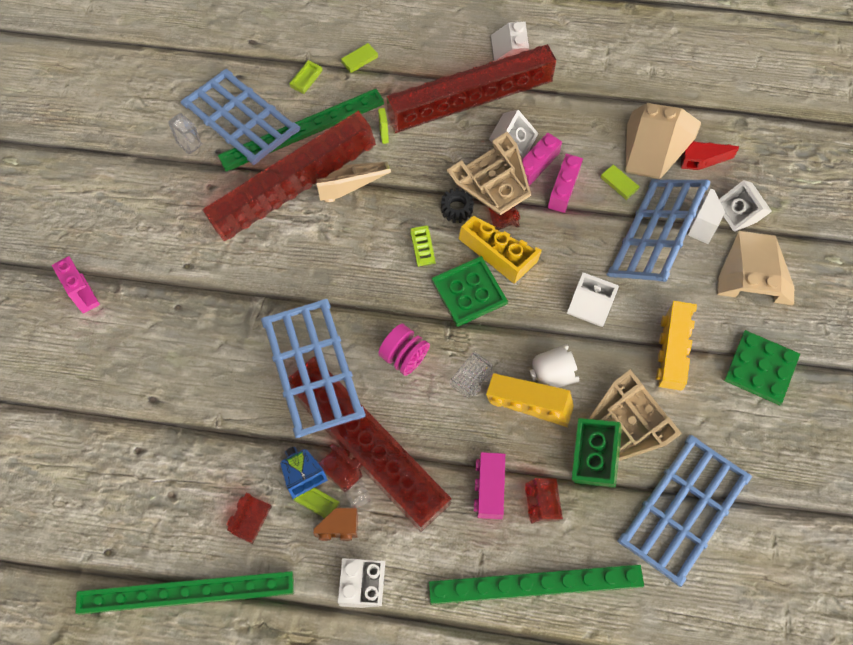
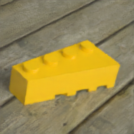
M475 216L461 226L459 240L476 254L482 256L487 263L513 284L538 262L541 249L537 247L534 249L528 246L527 242L523 240L518 241L510 237L509 233L505 231L500 232L495 229V226Z
M673 301L666 315L662 316L661 327H664L659 339V344H662V350L658 354V362H661L656 374V380H659V387L682 391L687 384L690 358H687L686 355L690 354L692 340L688 339L691 337L692 329H694L695 321L691 320V317L696 312L697 304Z
M495 373L492 375L486 393L489 402L494 406H503L567 428L574 408L570 390Z

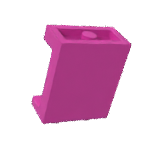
M70 256L52 264L66 293L83 314L100 305L82 273L78 272Z

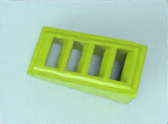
M426 225L411 228L410 236L417 266L436 264L429 227ZM427 241L426 243L417 244V242ZM426 248L429 249V250H424V251H418V250H420V249H426ZM430 255V257L420 259V256Z

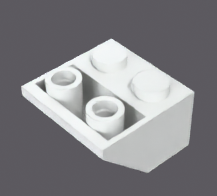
M710 189L708 195H703L696 211V216L689 227L691 230L688 236L706 244H709L725 213L715 190Z
M582 273L567 314L603 327L619 286Z
M342 558L338 604L343 607L358 608L382 606L385 561Z

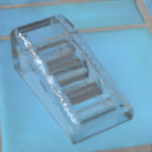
M354 464L336 472L352 508H358L371 501V497ZM353 471L354 475L343 479V475ZM355 478L357 479L356 482L346 486L345 483ZM360 485L361 488L353 492H349L350 489ZM361 492H363L364 494L355 499L352 498V496L359 494Z

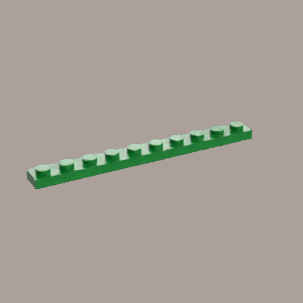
M373 89L295 123L300 126V130L270 153L384 105V100L378 90ZM285 126L281 129H278L277 131L280 134H283L287 130H289V128ZM270 134L259 137L268 145L276 140ZM253 141L243 144L254 155L262 150ZM236 148L218 155L226 172L249 162L247 157Z
M641 565L429 581L431 605L644 587Z
M289 571L77 591L75 614L81 615L293 595L294 573Z

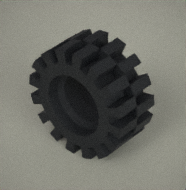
M452 188L449 193L446 191L445 196L443 195L441 200V213H443V217H447L449 222L453 219L452 223H456V220L462 223V219L467 221L468 217L470 218L473 213L474 200L472 195L470 196L468 192L465 193L464 189L459 191V188H456L455 191ZM461 202L464 204V207L456 210L451 208L450 204Z

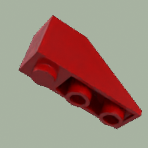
M693 141L681 155V169L701 170L733 159L739 146Z

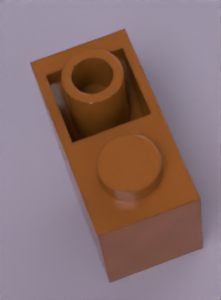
M335 508L314 528L313 533L315 537L319 538L320 541H330L331 538H340L341 541H352V538H357V508Z

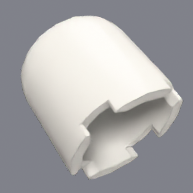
M568 344L535 356L532 362L533 369L530 370L533 381L537 380L539 384L557 388L579 382V376L575 377L574 373L577 370L571 351L567 352Z

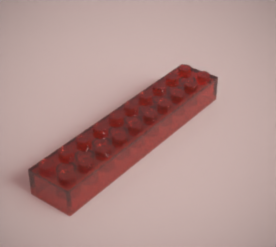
M547 44L489 62L479 67H473L448 77L426 82L423 85L411 87L398 93H392L386 96L388 119L394 132L398 133L553 82L557 59Z
M358 110L202 209L223 241L233 238L238 232L249 228L251 224L259 219H263L268 213L280 208L285 202L294 199L299 193L310 189L317 183V179L326 178L335 170L341 169L346 163L355 160L365 151L371 150L376 143L369 123Z
M314 356L305 363L311 383L322 380L318 363ZM299 370L288 377L291 389L303 386ZM339 381L332 383L342 416L353 414L354 410L347 389ZM325 386L313 389L323 423L334 420ZM302 392L293 395L312 415L306 393ZM364 407L365 417L325 429L420 532L427 528L451 505L452 498Z

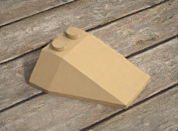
M646 103L633 110L627 123L626 173L661 179L695 140L701 122L682 108Z
M508 131L492 141L493 149L473 162L465 165L461 160L447 169L456 185L499 215L531 196L517 143Z
M388 162L316 168L320 201L333 202L336 198H340L391 173Z
M739 231L718 277L717 295L737 297L740 291L774 295V303L794 305V285L776 236Z
M631 369L614 381L589 418L621 423L619 461L664 447L682 434Z

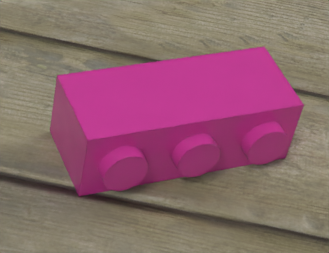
M547 133L522 159L529 186L560 154L562 141L550 133Z
M566 153L550 196L549 209L562 213L566 212L583 158Z
M481 452L480 459H476V471H479V479H475V491H478V499H474V512H478L477 518L503 519L506 454Z

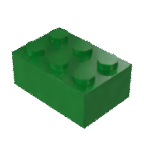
M578 418L572 471L574 483L616 488L622 432L620 422Z

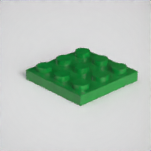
M482 256L432 278L434 287L457 327L508 304L507 298Z
M745 330L724 381L780 406L783 403L800 353Z

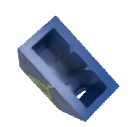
M290 447L285 451L287 458L282 460L280 464L287 489L293 499L328 481L323 468L307 449L298 452L296 447Z

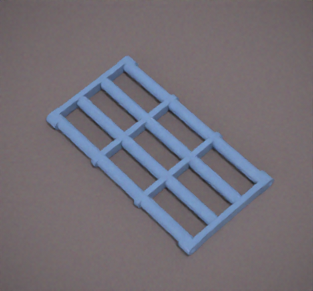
M228 69L223 70L220 74L181 100V104L185 108L190 109L204 121L206 126H210L228 144L234 146L247 157V160L253 165L300 130V126L295 122L292 123L277 111L275 106L267 103L252 88L247 87L233 76V73ZM226 78L243 92L235 97L222 87L219 82ZM213 87L230 102L222 107L205 92ZM200 97L215 109L216 112L207 116L192 102ZM250 97L265 110L257 115L243 104L242 101ZM236 106L250 117L251 120L246 124H242L228 111ZM271 114L289 130L280 134L263 119ZM223 116L238 130L230 135L215 121ZM258 124L276 140L268 145L250 129ZM245 134L262 150L254 155L236 139Z
M652 179L639 210L635 213L636 216L626 237L623 238L622 246L613 265L607 272V276L666 282L678 251L683 246V240L690 224L696 216V211L702 197L710 185V181L706 179ZM665 187L655 210H646L656 188ZM673 187H682L672 210H663ZM699 187L689 210L679 211L689 188ZM651 217L642 238H633L642 218ZM659 217L668 218L658 240L650 239ZM685 218L675 241L666 240L675 219ZM629 246H638L627 271H619L618 269ZM645 247H654L644 271L634 272ZM662 248H671L661 273H651Z
M328 299L261 318L272 350V360L276 364L284 391L282 394L286 398L293 422L295 438L366 416L352 380L353 375L349 371L340 343L341 338L337 334ZM318 308L322 310L330 335V339L320 342L310 314L311 310ZM301 313L311 341L310 345L304 347L299 346L291 316ZM281 319L284 320L292 347L291 351L284 353L280 352L272 322ZM330 345L334 347L342 374L332 377L329 375L321 349ZM314 350L322 380L311 383L302 354ZM294 356L303 386L291 389L283 360ZM341 380L345 382L354 410L353 414L344 417L342 416L332 384ZM325 386L335 418L325 423L322 421L313 389ZM302 392L306 393L315 426L306 429L302 427L293 396Z
M692 435L687 437L684 442L685 445L675 460L664 471V476L647 501L642 503L643 507L626 532L622 533L617 540L618 543L632 551L679 587H682L686 581L687 574L703 549L708 547V541L723 518L729 514L728 510L744 485H747L752 478L749 473L740 469ZM695 445L705 453L685 481L675 473ZM714 458L722 466L704 493H702L693 485L710 459ZM730 469L740 477L723 504L719 505L711 497ZM672 479L682 487L665 513L655 508L654 504ZM688 492H691L699 498V501L681 526L671 518ZM706 504L717 510V513L699 539L689 530ZM652 512L660 520L639 550L629 541L648 513ZM669 524L678 532L657 563L647 554L666 525ZM687 537L696 545L675 576L665 567L683 539Z

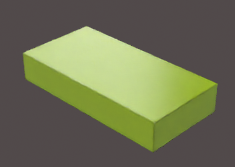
M367 43L341 58V63L352 73L378 58V53Z
M308 60L289 83L290 87L305 94L323 71L322 67Z
M380 108L378 110L381 141L383 144L389 143L388 122L385 108Z
M614 164L601 174L600 177L625 200L636 193L640 187Z
M316 488L293 499L324 519L340 504L339 501Z

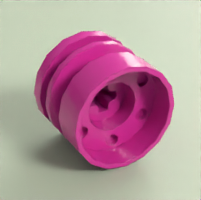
M402 323L396 326L385 338L379 348L378 356L389 364L395 362L394 368L400 370V373L404 376H407L423 361L429 350L430 343L426 340L422 341V337L419 335L413 338L414 331Z

